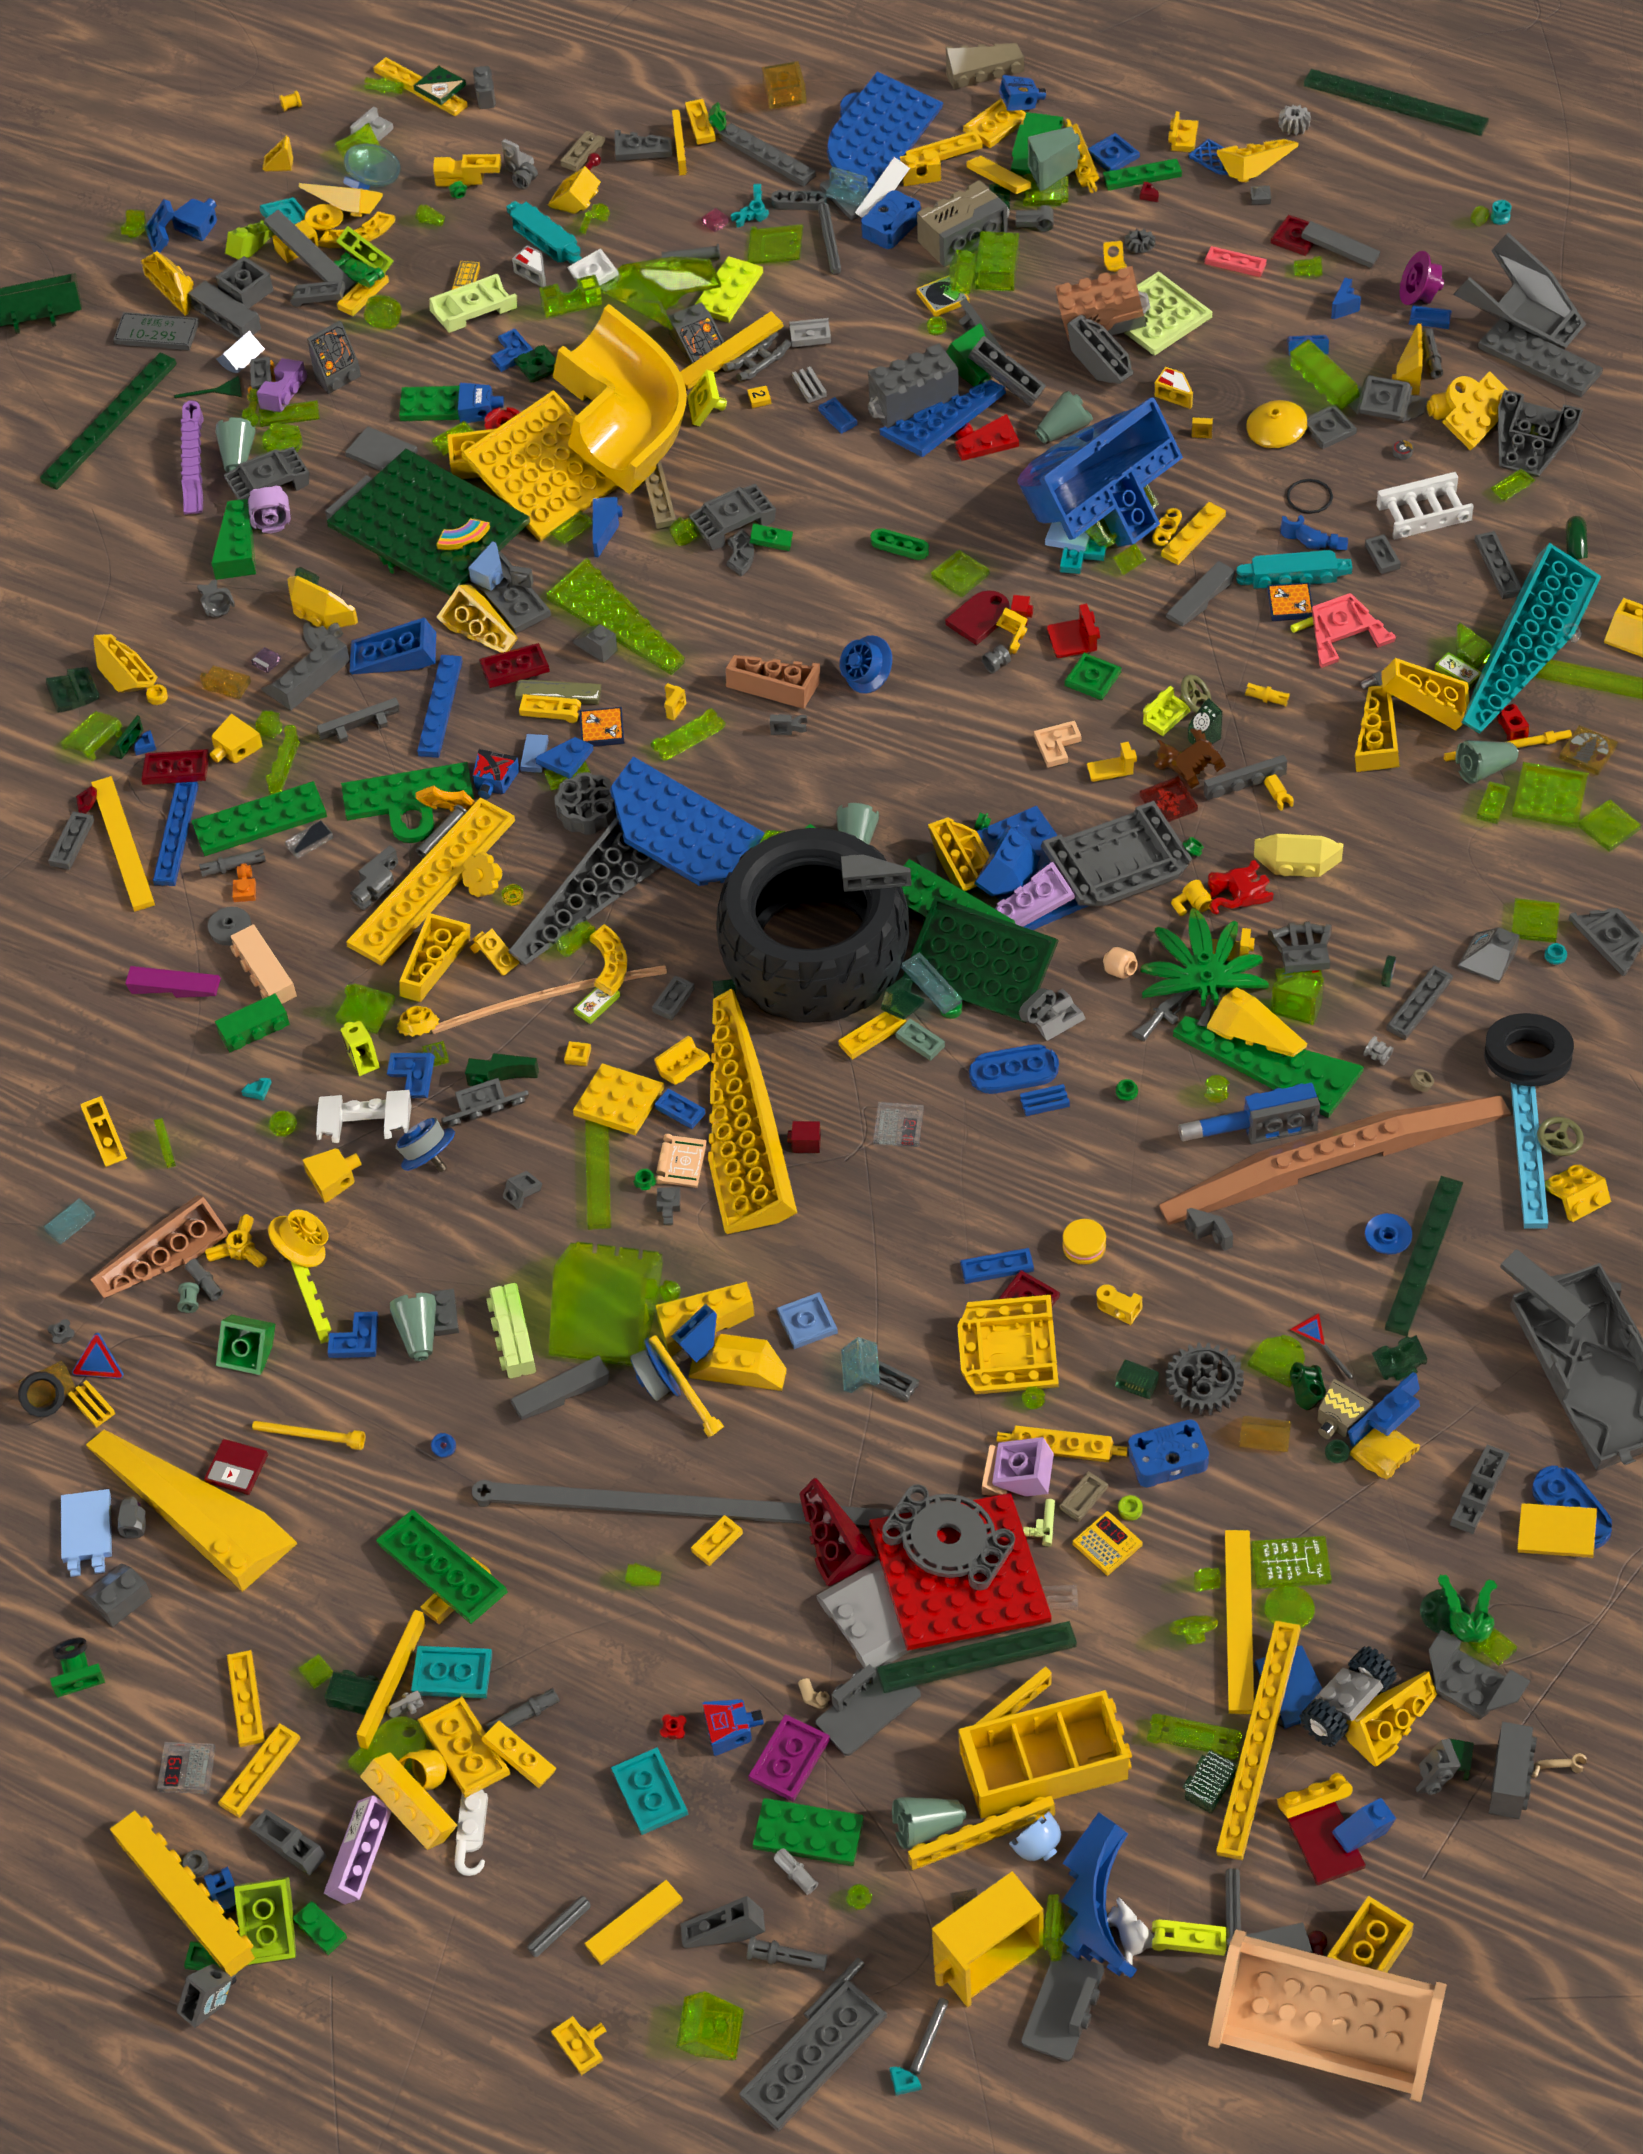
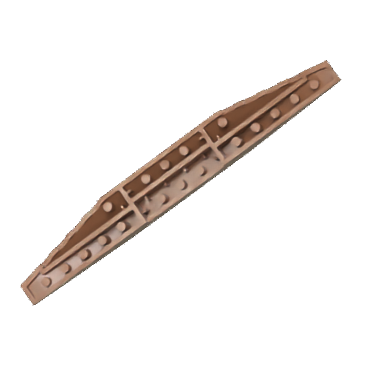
M1502 1096L1386 1111L1258 1152L1165 1201L1159 1207L1167 1224L1171 1225L1186 1220L1187 1209L1189 1208L1209 1213L1296 1185L1299 1178L1380 1152L1383 1156L1393 1154L1511 1116V1112Z

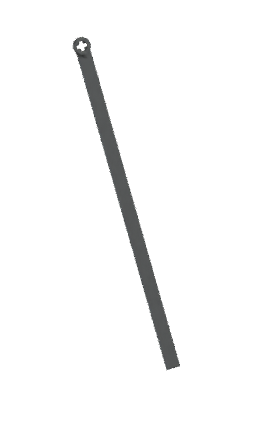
M480 1480L472 1488L473 1500L482 1507H487L493 1502L722 1518L726 1515L729 1519L809 1524V1522L805 1521L801 1503L494 1483L488 1480ZM483 1490H488L490 1492L486 1493L485 1497H482L480 1494V1492ZM840 1506L858 1528H870L869 1521L871 1519L887 1517L893 1512V1510ZM901 1511L899 1514L908 1513L909 1511Z

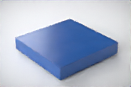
M1116 133L1088 148L1092 160L1105 171L1121 169L1140 158V152Z

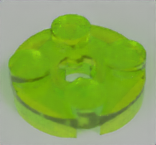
M272 423L262 437L263 447L267 453L275 449L284 450L294 447L296 452H298L303 444L299 427L290 424Z

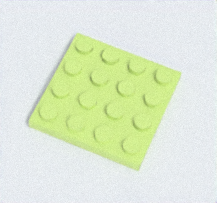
M1158 271L1137 285L1138 291L1147 293L1150 303V309L1144 314L1147 326L1124 333L1155 356L1211 319L1212 311Z

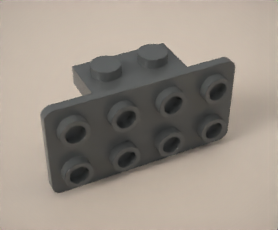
M886 1662L878 1670H875L869 1664L864 1669H858L847 1683L840 1684L834 1689L832 1694L833 1706L816 1719V1726L822 1732L830 1735V1741L845 1756H850L920 1699L921 1692L892 1662Z
M1061 1950L1055 1951L1022 2037V2045L1024 2047L1066 2062L1072 2060L1082 2030H1087L1092 2015L1089 2014L1091 2006H1096L1099 1999L1100 1990H1098L1104 1974L1103 1965L1093 1961L1090 1962L1081 1957L1078 1960L1070 1953Z

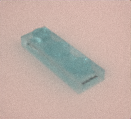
M920 952L902 963L901 968L943 1014L961 1004L962 998Z

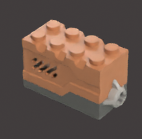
M1132 266L1119 269L1116 274L1112 275L1108 273L1099 274L1097 279H1080L1078 284L1071 285L1070 283L1055 286L1069 345L1067 324L1079 315H1083L1086 319L1093 320L1102 325L1111 335L1147 326L1144 314L1150 309V303L1147 293L1138 291Z

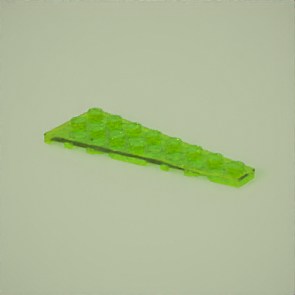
M588 558L584 559L546 594L547 600L591 627L599 624L616 634V642L670 675L674 674L685 663V657L662 637L659 630H655L650 625V621L639 613V610L623 593H619L613 587V583L607 580L601 571L591 564Z

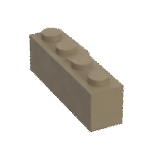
M1017 43L994 44L990 47H986L985 44L978 45V47L960 45V48L946 46V76L953 89L1001 78L1002 75L1009 76L1024 72V56Z

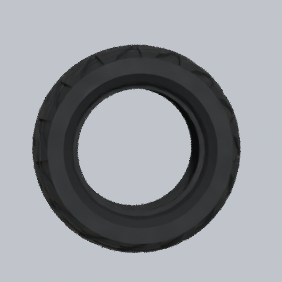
M823 828L796 829L773 835L753 848L751 847L740 857L733 872L728 873L721 890L716 914L719 951L723 958V963L738 990L745 998L749 997L762 1011L795 1022L835 1021L846 1018L861 1009H866L879 999L887 987L893 984L903 963L909 939L908 906L902 887L845 892L843 887L841 856L867 855L886 861L884 855L874 846L868 845L856 836L842 831ZM808 902L837 904L848 908L862 920L860 927L849 938L837 944L817 949H800L785 946L774 941L763 931L765 925L775 914L788 907Z

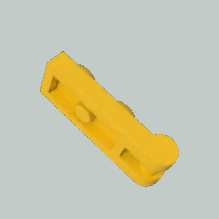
M523 694L519 713L520 716L562 719L569 723H576L579 716L577 712L581 708V702L571 698Z
M1334 1773L1328 1781L1311 1784L1308 1788L1297 1792H1289L1285 1796L1278 1798L1277 1802L1279 1809L1287 1818H1291L1346 1798L1352 1794L1353 1787L1342 1774Z

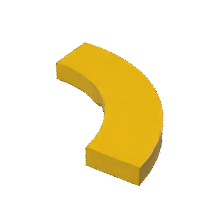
M376 212L369 221L354 231L369 242L386 232L395 222V216ZM345 229L326 230L319 240V245L327 248H342L336 241Z
M603 924L590 935V942L601 951L605 961L603 971L594 981V986L612 997L625 979L627 954L618 935Z

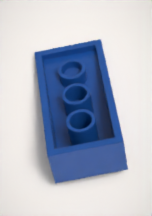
M424 617L352 640L350 654L351 675L417 670L435 664L436 631Z

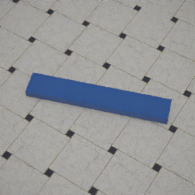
M198 781L175 784L153 877L154 885H176L198 791Z

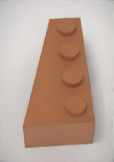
M734 655L726 667V687L802 709L806 707L820 683V664L812 663V666L802 665V662L793 661V664L781 663V660L778 659L767 662L762 661L758 657Z

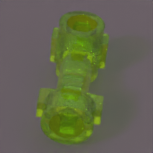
M251 389L250 393L247 394V400L250 401L249 406L243 410L241 416L243 419L249 420L251 426H255L259 419L257 413H255L257 404H259L257 397L258 389Z

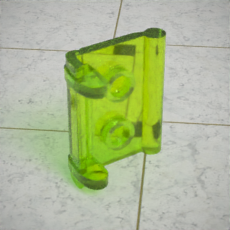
M95 711L60 744L64 749L69 747L81 751L85 757L94 761L96 759L94 752L114 734L119 738L122 735L121 728L123 726L118 718Z

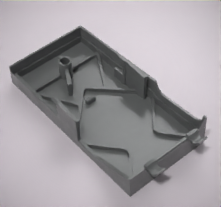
M1598 1263L1555 1279L1591 1309L1590 1313L1575 1328L1565 1322L1528 1290L1513 1295L1510 1307L1595 1470L1598 1471L1622 1462L1624 1465L1635 1462L1636 1459L1634 1460L1632 1457L1643 1454V1338L1601 1264Z

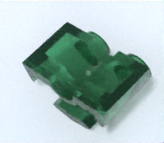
M1417 1335L1402 1338L1398 1342V1346L1394 1348L1382 1346L1372 1353L1385 1380L1395 1377L1396 1381L1407 1378L1413 1372L1417 1374L1416 1368L1421 1364L1426 1365L1428 1359Z

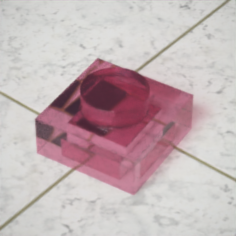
M716 208L702 217V224L713 232L718 231L729 223V217Z

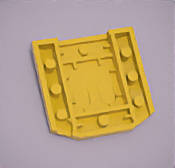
M1051 1295L967 1302L966 1310L958 1323L961 1373L975 1395L1059 1387Z

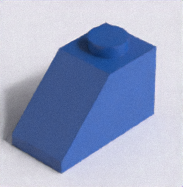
M707 1304L703 1305L671 1336L696 1363L706 1357L709 1350L714 1346L717 1314Z
M1380 1798L1360 1808L1335 1828L1332 1833L1346 1853H1349L1387 1834L1397 1818L1383 1799Z

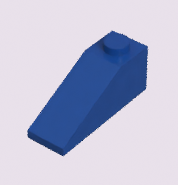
M617 497L593 498V549L595 557L601 555L619 527V518L623 517L622 505H618Z

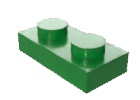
M313 1901L308 1903L293 1917L294 1923L327 1955L331 1954L347 1939L346 1934Z

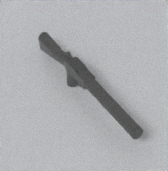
M1198 989L1179 992L1160 1004L1158 1008H1153L1156 1012L1152 1018L1134 1030L1132 1035L1141 1041H1145L1163 1017L1171 1024H1175L1179 1019L1175 1014L1180 1011L1182 1001ZM1180 1006L1179 1009H1177L1175 1012H1171L1176 1007Z

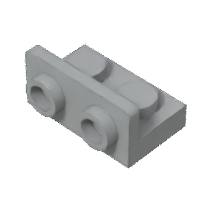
M372 107L350 126L352 141L368 150L394 129L393 123L378 115L376 107Z

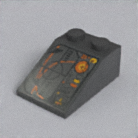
M702 302L667 316L668 333L690 364L724 343L711 314Z
M340 320L307 338L315 380L328 394L361 377L359 362Z

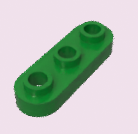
M883 528L875 529L870 535L871 545L874 548L915 560L925 559L929 555V545L925 540Z

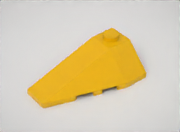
M299 183V187L343 211L351 212L350 216L362 217V214H370L383 197V193L364 189Z
M458 585L436 617L450 631L462 634L501 653L509 651L518 639L486 598L472 585Z
M1425 1671L1374 1697L1353 1721L1346 1720V1724L1349 1726L1348 1732L1345 1734L1348 1742L1373 1766H1378L1397 1751L1399 1741L1403 1736H1407L1410 1733L1412 1723L1418 1716L1421 1717L1436 1697L1437 1692L1430 1673Z

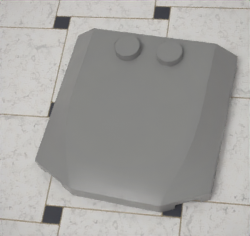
M880 1560L816 1595L817 1601L828 1617L834 1620L854 1649L856 1657L863 1668L870 1664L875 1670H878L886 1662H893L912 1651H907Z

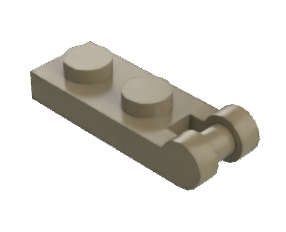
M586 131L560 160L561 166L575 172L578 171L587 161L589 154L594 153L599 147L601 148L604 145L605 138L601 135L595 136L592 132Z

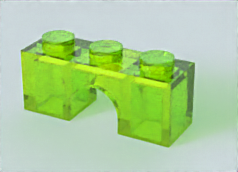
M595 274L578 278L577 287L569 293L561 292L558 283L539 288L541 306L546 318L602 305L601 289Z

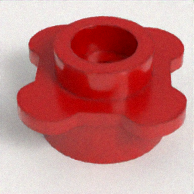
M670 1714L664 1715L662 1717L663 1728L660 1730V1735L663 1738L672 1740L683 1738L685 1735L684 1725L687 1723L686 1717L683 1715L673 1717Z

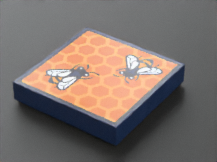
M1309 582L1267 585L1271 621L1299 620L1312 617L1313 605Z
M622 707L580 711L581 740L592 744L593 747L625 744Z

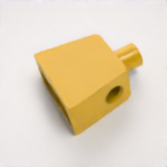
M230 714L212 734L214 750L209 755L216 763L224 757L233 763H238L263 747L260 733L235 715Z
M336 1148L302 1160L306 1174L324 1203H327L353 1185L355 1181L352 1170L362 1165L356 1153L344 1159L339 1149Z

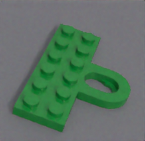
M468 762L341 783L347 821L389 814L393 835L405 843L421 842L428 838L434 830L432 808L418 801L415 798L416 792L434 785L436 788L447 792L464 790L474 799ZM416 810L422 814L419 826L416 829H408L401 820L402 815L406 811Z

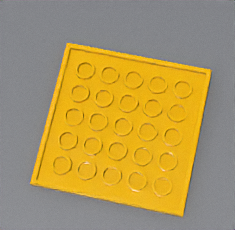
M554 390L461 454V457L503 502L530 516V523L526 527L539 542L593 505V498H604L619 487L568 446L573 420L577 415Z

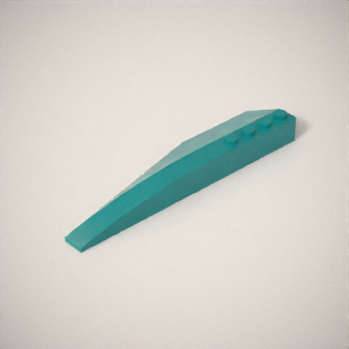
M1551 543L1537 555L1479 677L1462 719L1463 724L1480 734L1575 634L1602 576Z

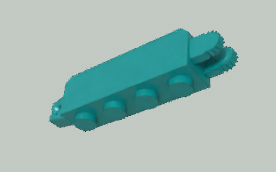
M516 201L506 206L507 213L512 217L513 229L557 263H563L567 260L574 264L582 259L579 255L581 249L577 245L576 238L566 232L560 225L554 223L547 215L542 214L535 206L530 205L528 202L520 204Z
M1331 550L1255 556L1251 564H1242L1237 567V574L1239 575L1236 576V581L1240 585H1253L1254 589L1267 588V585L1335 583L1338 576L1352 574L1351 559H1336L1335 552Z

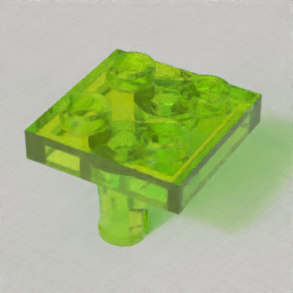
M356 983L347 985L344 989L346 998L335 1016L336 1022L345 1024L347 1022L355 1023L361 1021L368 1032L377 1034L395 1002L394 995Z

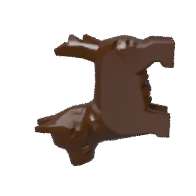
M1191 729L1190 731L1196 742L1180 752L1158 739L1160 748L1157 751L1158 758L1154 762V766L1159 770H1165L1170 767L1186 780L1191 789L1200 784L1196 775L1200 774V771H1204V768L1208 766L1207 764L1215 765L1214 768L1217 772L1226 767L1223 758L1215 750L1212 743L1206 740L1202 730Z

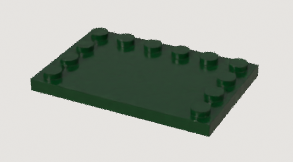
M935 896L902 978L942 994L956 997L967 1003L1027 1023L1020 1018V1008L1026 1000L1040 989L1059 940Z

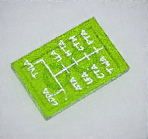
M1326 1536L1251 1541L1257 1589L1331 1584L1332 1578Z

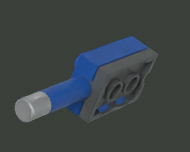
M1313 1083L1297 1084L1284 1089L1277 1088L1265 1093H1254L1245 1097L1243 1111L1179 1124V1135L1182 1141H1188L1246 1129L1250 1144L1252 1145L1318 1131L1319 1120L1317 1115H1319L1320 1103Z

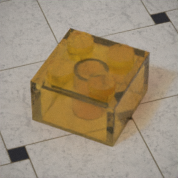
M798 61L762 67L763 86L770 109L806 103V87Z

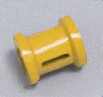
M297 90L293 94L286 96L279 95L284 112L296 106L302 107Z

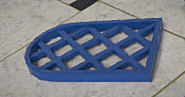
M1207 139L1189 154V158L1220 175H1229L1227 171H1223L1225 167L1220 159L1212 160V156L1218 155L1217 153H1211V150L1224 148L1214 141ZM1202 150H1209V153L1202 154ZM1209 156L1210 160H1203L1202 157ZM1213 162H1219L1220 166H1213Z

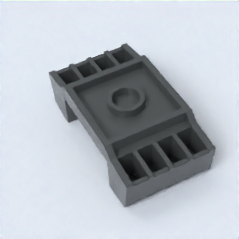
M294 447L284 450L275 449L240 463L236 469L224 474L227 483L238 500L249 499L250 492L253 489L280 486L290 481L296 491L309 485V471Z
M753 484L744 488L738 487L705 502L701 508L689 514L692 525L711 549L715 550L725 546L724 534L754 520L763 526H768L774 522L776 508L757 485Z

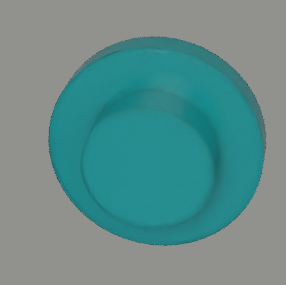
M1553 943L1546 948L1544 957L1551 964H1562L1567 959V951L1563 945Z

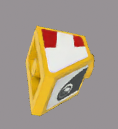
M1165 367L1155 381L1154 396L1191 409L1193 392L1184 373Z

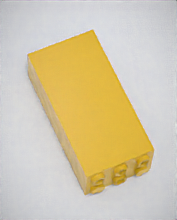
M1106 1690L959 1729V1751L981 1819L1005 1813L1016 1806L1023 1807L1038 1797L1046 1798L1051 1796L1052 1799H1057L1128 1779V1770L1132 1768L1130 1762L1132 1753L1129 1744H1124L1123 1742L1124 1729L1121 1721H1116L1114 1715L1117 1712L1115 1702H1113V1698H1108Z

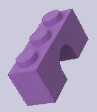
M285 358L280 360L274 368L276 382L265 381L257 391L260 409L276 412L283 411L307 378L303 361Z

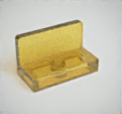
M62 1360L38 1371L51 1373L58 1378L64 1387L65 1395L76 1388ZM45 1380L32 1383L27 1392L30 1404L37 1408L53 1401L56 1397L53 1385Z
M1243 1416L1239 1447L1288 1452L1291 1421Z

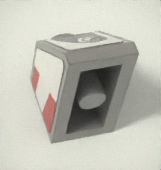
M527 245L512 258L514 273L544 288L546 287L542 253Z

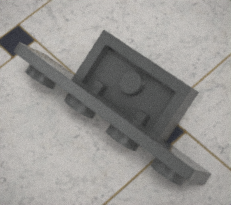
M496 1078L457 1091L455 1095L461 1112L441 1118L442 1126L448 1125V1127H453L461 1124L460 1120L469 1117L470 1120L482 1117V1113L489 1110L491 1113H496L503 1110L505 1105L511 1103L513 1106L520 1105L526 1102L525 1099L529 1096L528 1090L505 1097L499 1079Z

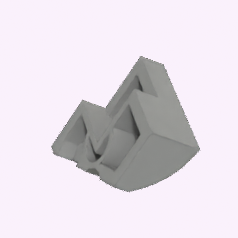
M1064 989L1057 992L1059 998L1056 1000L1055 1005L1035 1023L1047 1041L1085 1020L1083 1012L1073 1003L1071 996Z

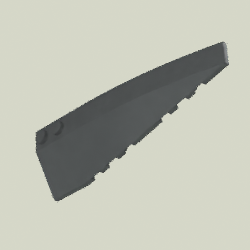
M616 816L508 953L526 966L654 873L662 864L624 842L622 827Z

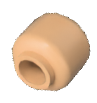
M1120 947L1112 948L1103 958L1106 972L1121 979L1133 975L1137 969L1138 963L1134 953Z

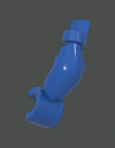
M1302 515L1298 516L1297 522H1291L1286 516H1282L1280 533L1283 537L1288 539L1297 538L1309 549L1319 550V548L1329 546V549L1347 550V537H1338V534L1327 536V533H1321V530H1315L1304 525V517Z

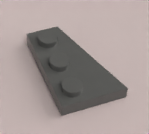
M615 130L616 161L673 157L672 139L654 135L642 137L638 136V133L631 132L629 135L621 133V130Z

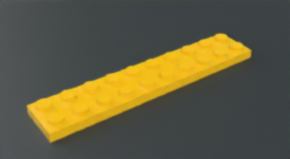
M480 797L346 941L347 947L382 966L425 920L428 913H431L460 882L462 872L466 870L464 862L468 857L477 853H486L515 822V816Z

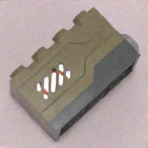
M979 180L969 185L965 192L959 190L953 193L949 200L942 199L936 202L933 208L926 207L917 212L918 242L946 267L1006 236L1007 218L1010 214L1009 209L997 195Z

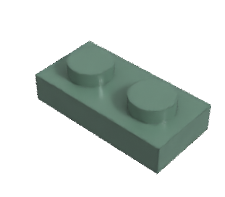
M909 1019L896 1032L898 1040L930 1061L945 1047L944 1040L912 1019Z

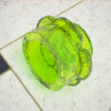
M665 1280L659 1288L662 1298L667 1302L678 1300L680 1297L681 1289L675 1281Z
M1030 1386L1026 1388V1392H1023L1022 1401L1029 1409L1040 1408L1045 1403V1393L1041 1388L1037 1389L1035 1386Z
M856 1884L848 1890L846 1900L849 1906H854L855 1909L861 1910L871 1903L872 1894L869 1893V1889L866 1886Z

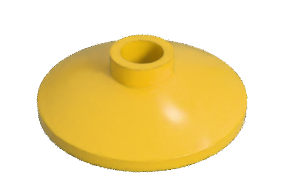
M331 204L316 205L305 214V221L316 230L335 228L343 220L342 210Z

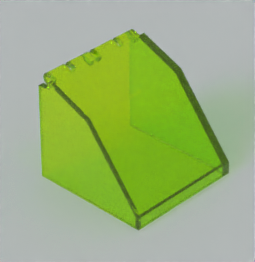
M571 1242L554 1265L549 1355L590 1360L599 1355L604 1363L633 1366L631 1355L647 1349L644 1340L650 1337L656 1311L655 1305L658 1303L663 1269V1254L657 1251L643 1250L642 1259H638L639 1249L620 1247L619 1255L615 1256L616 1246L597 1244V1252L593 1253V1243Z

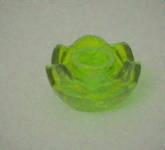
M286 1110L275 1112L268 1122L269 1129L273 1134L281 1137L291 1134L297 1125L295 1116Z

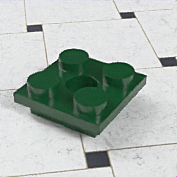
M539 345L535 349L522 353L513 359L514 363L530 382L534 383L554 373L556 358L545 345Z

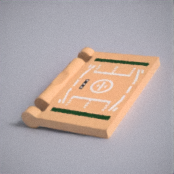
M665 1134L663 1138L665 1142L662 1143L656 1171L658 1175L655 1176L656 1183L698 1188L707 1140Z

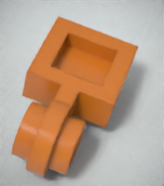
M242 863L241 866H237V876L240 880H233L234 902L256 901L255 878H252L251 865Z

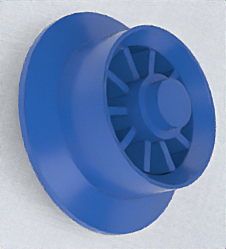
M874 635L865 636L851 641L843 649L839 667L849 686L856 692L868 694L876 691L885 683L892 667V653L884 639Z

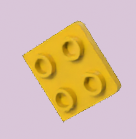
M1572 1165L1568 1170L1558 1175H1553L1544 1182L1545 1190L1563 1200L1567 1219L1571 1222L1611 1202L1606 1179L1582 1165Z

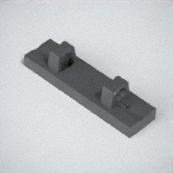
M966 298L959 303L966 313L959 320L963 329L968 331L980 323L983 326L986 338L1003 351Z
M392 698L318 725L317 734L320 741L337 735L340 743L348 741L346 731L373 721L377 722L380 729L387 727L386 717L399 712L397 698Z

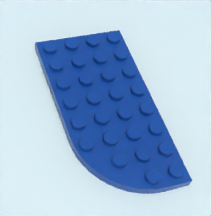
M877 71L831 130L827 145V155L832 168L846 183L869 194L893 158L895 157L900 161V156H905V152L911 150L940 112L943 102Z

